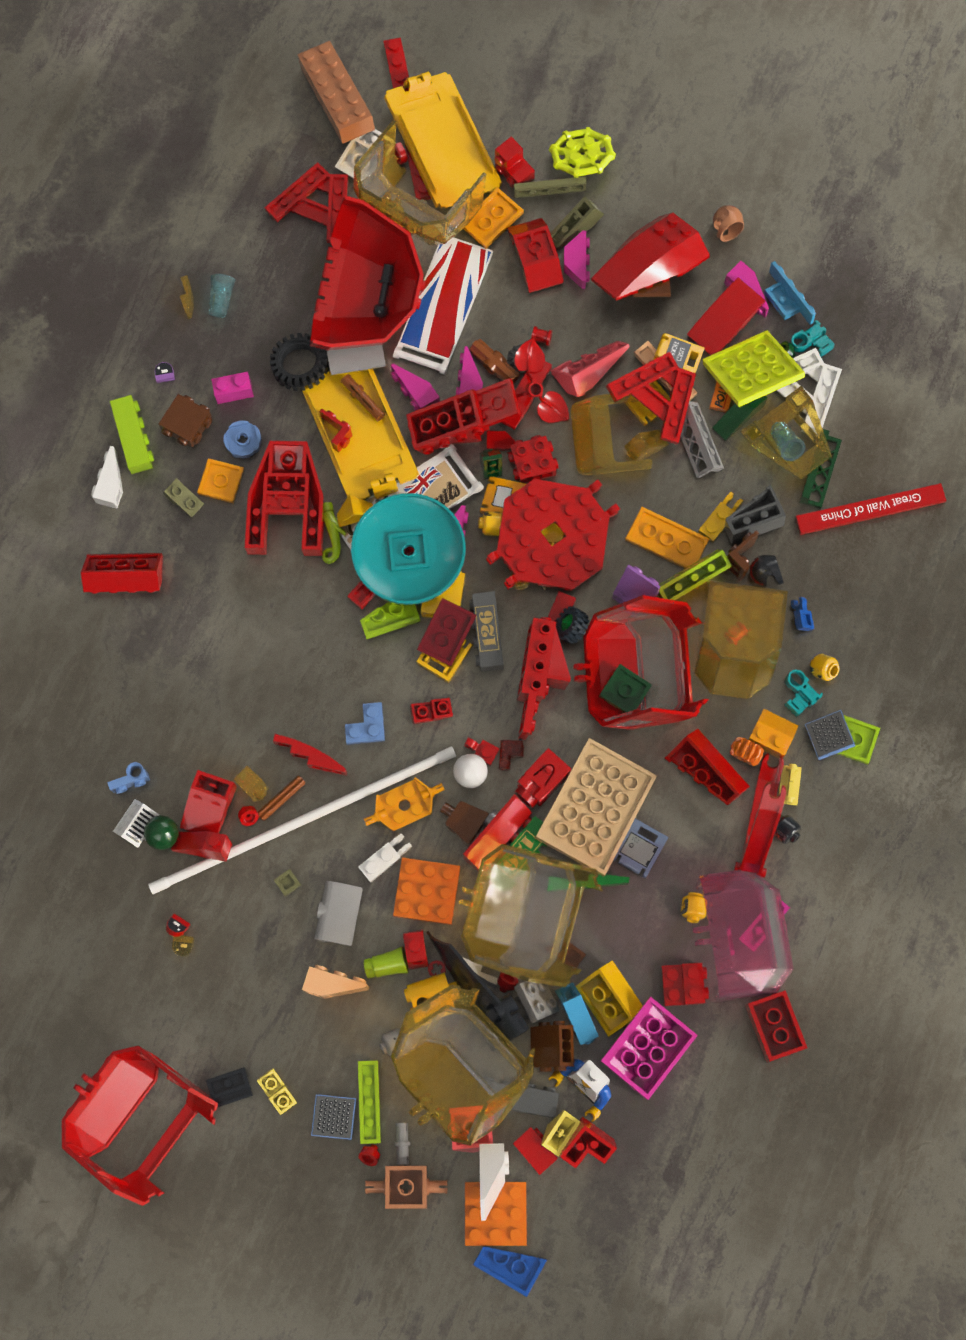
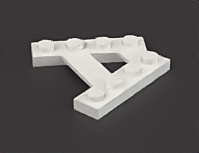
M814 348L793 358L804 370L805 374H808L818 382L814 395H811L797 382H793L776 391L807 415L801 432L819 438L842 369L825 364L817 349Z

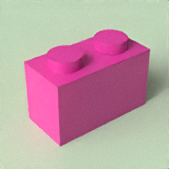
M248 372L211 379L217 404L254 397Z

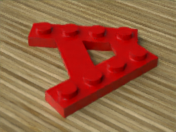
M317 162L264 207L265 211L277 223L289 212H293L327 226L326 240L327 243H330L342 199L345 195H348V174H329ZM316 189L329 193L328 207L307 197Z
M670 352L606 385L614 402L631 394L663 421L659 439L676 445L679 443L696 373L679 368ZM662 378L671 385L672 390L669 401L649 384Z

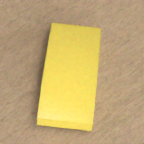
M274 1068L257 1079V1082L280 1115L297 1103Z

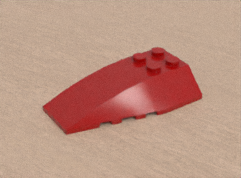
M672 212L657 217L634 232L595 273L591 281L617 301L638 293L639 289H648L657 282L661 281L664 283L669 281L670 277H680L710 258V254L699 232Z

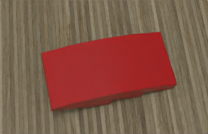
M738 277L709 307L687 335L701 347H704V350L710 355L720 352L733 340L740 330H743L766 300Z

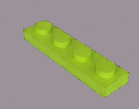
M358 1061L360 1144L381 1143L379 1061Z

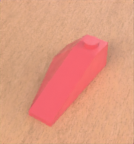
M616 341L597 349L595 354L581 355L580 360L573 363L571 360L566 361L550 371L567 394L581 397L597 384L630 346L628 343Z

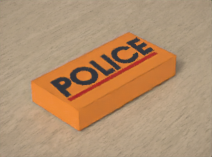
M716 382L709 409L726 413L730 406L731 397Z

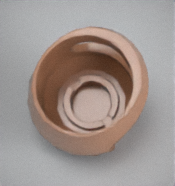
M722 206L714 214L713 225L715 229H718L717 237L721 241L727 242L734 239L744 229L742 213L735 206ZM727 229L728 234L723 236L724 231Z

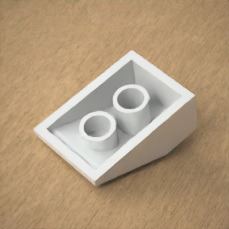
M504 1143L479 1144L481 1221L486 1220L505 1184V1175L509 1174L508 1151H504Z

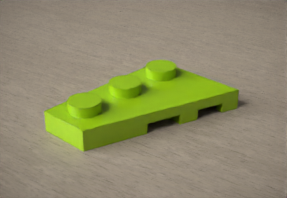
M387 602L382 607L376 608L360 620L366 639L421 621L415 604L404 605Z

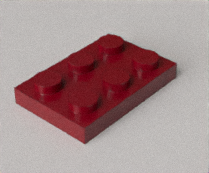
M442 598L417 650L452 666L477 614Z

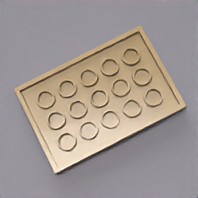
M589 738L535 839L604 877L657 775Z

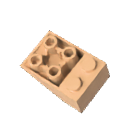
M315 965L314 968L309 966L302 990L305 993L326 999L367 991L370 987L362 978L354 976L352 980L347 978L345 973L334 970L332 974L328 972L327 968Z

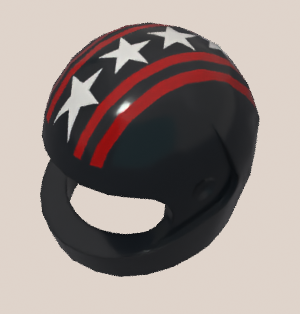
M761 555L752 561L749 574L756 584L767 586L766 578L769 575L774 576L779 585L784 584L775 555Z

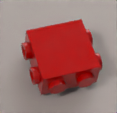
M541 435L533 436L531 440H518L510 445V452H507L509 462L513 463L515 469H512L515 480L527 484L533 479L542 480L556 476V469H559L557 459L553 458L551 454L553 452L552 442L548 441L546 436L541 437Z

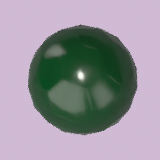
M155 816L146 823L144 828L145 841L153 849L166 850L171 848L179 837L178 825L168 816Z

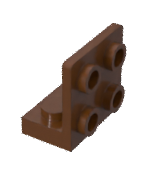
M757 530L754 533L749 532L746 534L739 546L735 544L728 551L727 558L732 565L728 570L739 581L746 577L749 570V561L743 554L755 544L759 535Z

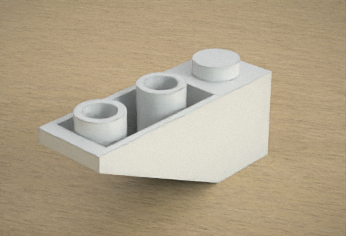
M110 446L109 451H106L104 455L103 468L99 469L97 485L93 486L91 495L96 503L117 509L123 494L118 453L113 446Z

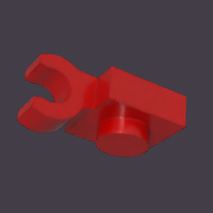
M469 737L464 745L483 758L488 766L492 765L500 748L485 740L478 744Z

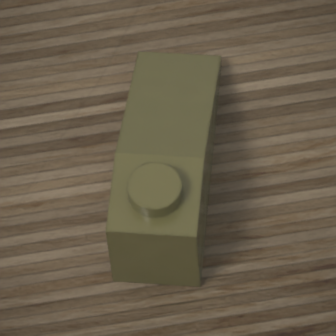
M584 196L550 233L554 245L557 249H561L581 231L591 229L604 213Z

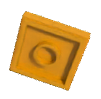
M208 458L197 491L198 495L234 504L245 470L244 467Z

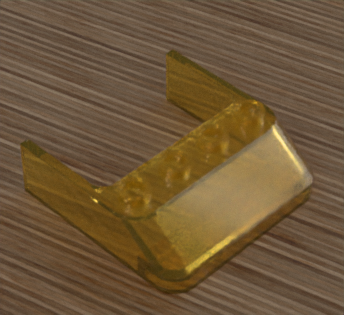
M610 394L596 395L572 405L571 420L576 469L580 474L593 475L652 468V459L617 462L614 459L608 405L639 402L631 394L617 402H614Z

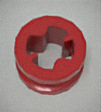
M439 960L432 961L428 966V972L431 977L435 976L432 973L435 964L438 967L439 965L442 966L441 973H446L444 963Z

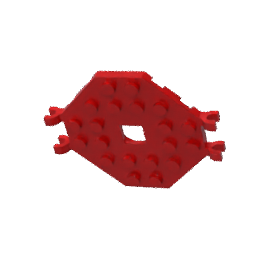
M533 479L505 498L497 550L487 555L485 560L489 565L500 558L513 573L504 582L507 589H510L518 582H529L539 586L557 587L572 591L602 570L609 519L618 514L620 507L615 503L604 512L592 496L602 487L599 480L593 482L588 488ZM555 523L565 537L551 546L541 531Z

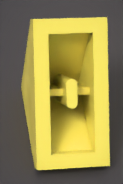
M563 1110L547 1124L541 1145L556 1156H559L581 1122Z

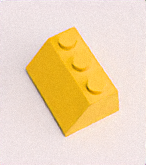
M613 960L575 986L608 1037L630 1023L643 1006Z

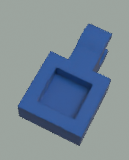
M799 597V605L797 600H791V606L796 610L793 612L797 630H813L812 613L807 610L806 598Z

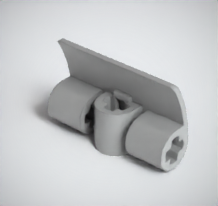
M382 345L327 351L331 375L386 366Z
M325 881L322 901L319 903L317 912L318 922L314 940L352 946L363 891L362 887Z

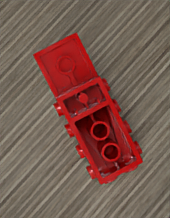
M510 378L477 391L473 389L467 390L464 393L406 414L412 445L415 450L424 455L431 454L439 448H448L451 446L450 444L481 442V435L484 431L489 430L490 426L521 415L513 381Z
M548 617L533 618L528 628L517 700L524 701L518 739L526 740L534 732L536 720H533V717L537 713L538 705L542 699H545L546 695H548L549 687L565 690L571 680L557 633L556 622Z

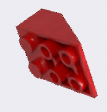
M197 770L190 788L180 828L189 832L210 831L220 833L237 789L236 784Z

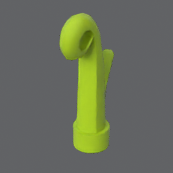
M332 502L324 503V523L332 547L326 548L323 551L322 559L327 564L334 563L339 558L341 549L339 533L343 536L347 535L344 529L339 527L334 515L335 511ZM333 552L332 556L328 558V554Z

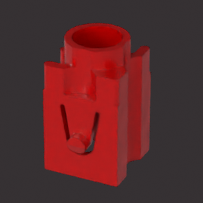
M548 748L517 781L518 788L514 793L530 808L533 809L536 805L541 807L567 779L572 768Z

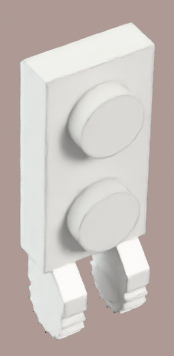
M403 834L398 835L390 843L385 844L358 866L370 883L401 859V856L412 847L408 843L398 852L395 851L393 847L403 840Z

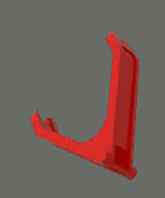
M769 753L765 754L762 758L741 861L735 862L734 871L762 878L766 876L767 868L763 867L786 797V787L782 785L780 795L777 796L784 760L780 756L778 765L770 767L767 764Z

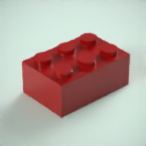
M786 990L745 1005L766 1063L807 1049Z

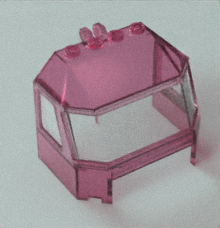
M734 870L699 876L696 888L703 891L708 926L693 928V933L710 932L711 939H698L695 941V946L712 944L719 989L715 1002L720 1003L776 994L794 970L780 890L753 872Z

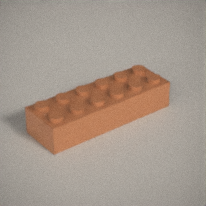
M330 41L297 54L301 70L342 144L375 130L369 109Z

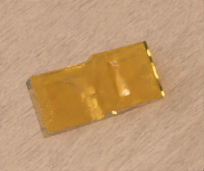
M186 275L180 277L186 294L180 295V299L187 317L190 319L193 315L194 297L190 281Z

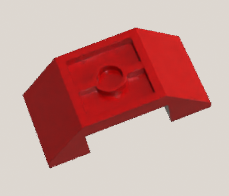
M542 218L507 228L512 245H515L523 267L524 280L529 293L564 283L553 239L548 225Z

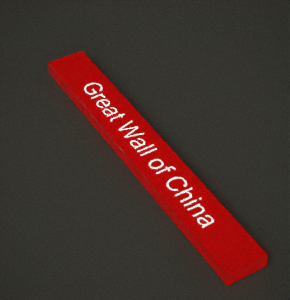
M939 483L797 515L795 519L799 533L803 535L945 503L947 500L942 484Z

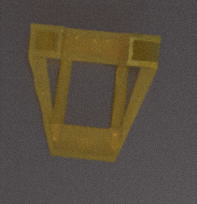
M802 386L786 397V401L758 422L755 420L741 431L753 448L800 479H803L832 457L814 402ZM804 409H806L816 433L799 415ZM793 419L815 443L812 448L794 461L772 437L774 433ZM766 440L778 455L761 442Z

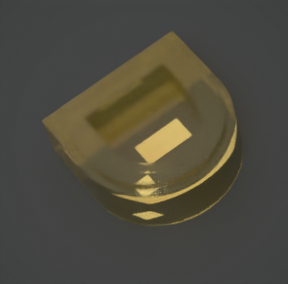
M173 936L172 949L174 953L179 956L189 955L193 949L194 937Z

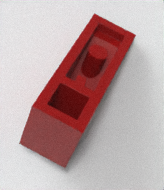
M210 831L179 832V837L171 850L227 862L232 843L225 834Z

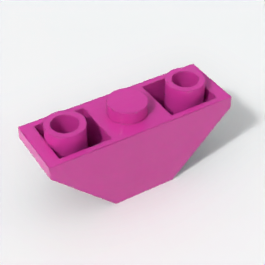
M581 231L564 247V273L581 289H585L586 282L590 281V271H586V265L590 264V254H586V249L590 247V237H586V231Z

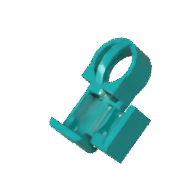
M815 320L814 325L805 332L800 330L795 333L790 342L794 346V351L798 353L806 351L813 343L814 346L816 345L819 348V355L821 357L831 351L835 344L825 335L826 328L824 326L820 327L821 323L818 320ZM795 339H803L798 345L794 343Z
M797 669L792 670L785 677L787 687L796 694L793 700L790 699L784 704L796 717L807 706L811 707L823 696V693L818 694L807 683L809 679L801 670ZM791 674L800 676L801 685L792 678Z

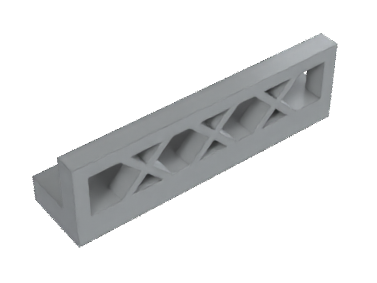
M689 401L680 437L696 477L701 478L711 471L719 472L724 467L698 402ZM687 426L691 427L693 431L691 438L686 435ZM694 443H697L699 446L697 455L692 450ZM701 459L705 461V464L707 466V468L702 471H700L699 463Z

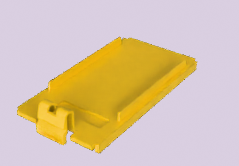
M428 71L407 78L403 86L386 91L384 97L386 104L436 208L439 205L441 208H448L455 203L487 192L492 193L497 187L500 188L502 181L450 74L447 75L444 72L431 76Z
M373 369L331 375V372L328 371L327 374L324 373L325 378L323 380L319 378L320 383L318 385L313 382V388L309 389L308 385L305 386V391H302L347 497L351 494L364 500L371 497L368 490L373 489L375 499L377 500L398 491L395 479H398L401 485L418 478L419 472ZM350 374L358 385L363 386L366 394L385 413L382 420L377 422L363 405L350 395L351 392L341 383V379L345 375ZM321 409H324L326 412L328 410L331 411L339 421L342 422L343 420L351 426L353 436L350 438L348 446L344 449L342 448L340 452L333 449L331 440L339 430L321 418L319 412Z

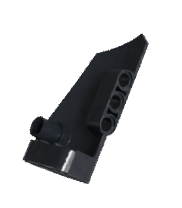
M429 931L426 932L495 1050L528 1031L529 1027L520 1012L517 1011L519 1008L510 993L499 999L471 969L452 944L442 942L433 937Z

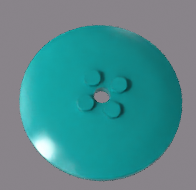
M414 493L393 495L382 499L370 507L359 520L351 543L353 565L362 583L378 597L392 603L404 605L430 601L448 590L462 570L466 553V543L462 527L451 510L431 497ZM412 547L414 553L410 556L405 555L404 549Z

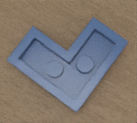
M382 702L363 704L364 723L345 724L347 745L385 741Z

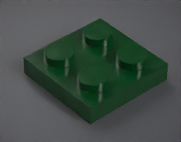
M619 664L598 697L624 714L629 715L638 708L652 684Z

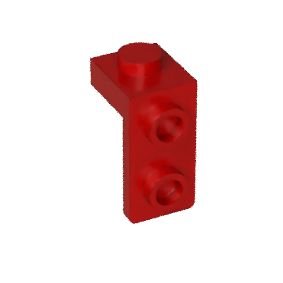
M321 409L319 411L321 418L339 430L331 440L333 449L340 452L342 448L344 449L348 446L350 438L353 436L351 426L343 420L342 422L339 421L331 411L328 410L326 412L324 409Z

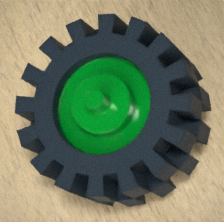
M569 606L568 609L565 608L563 610L564 613L561 612L559 614L561 617L556 619L558 621L556 629L559 638L573 644V642H578V639H582V634L585 635L586 632L584 630L588 629L586 624L589 623V617L580 609Z

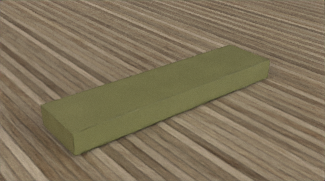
M586 177L514 184V198L586 191Z

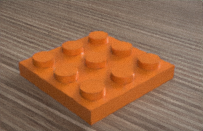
M402 858L393 917L452 925L460 866Z
M465 1182V1246H527L526 1182H505L485 1221H481L480 1182Z

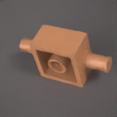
M385 1166L384 1181H365V1186H374V1188H365V1194L384 1193L385 1209L427 1208V1195L429 1193H448V1188H439V1186H448V1180H429L427 1178V1166ZM405 1181L412 1185V1189H409L408 1193H405V1189H401V1185L405 1184Z

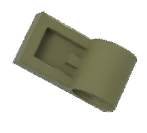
M177 478L163 492L172 503L180 507L191 518L204 505Z

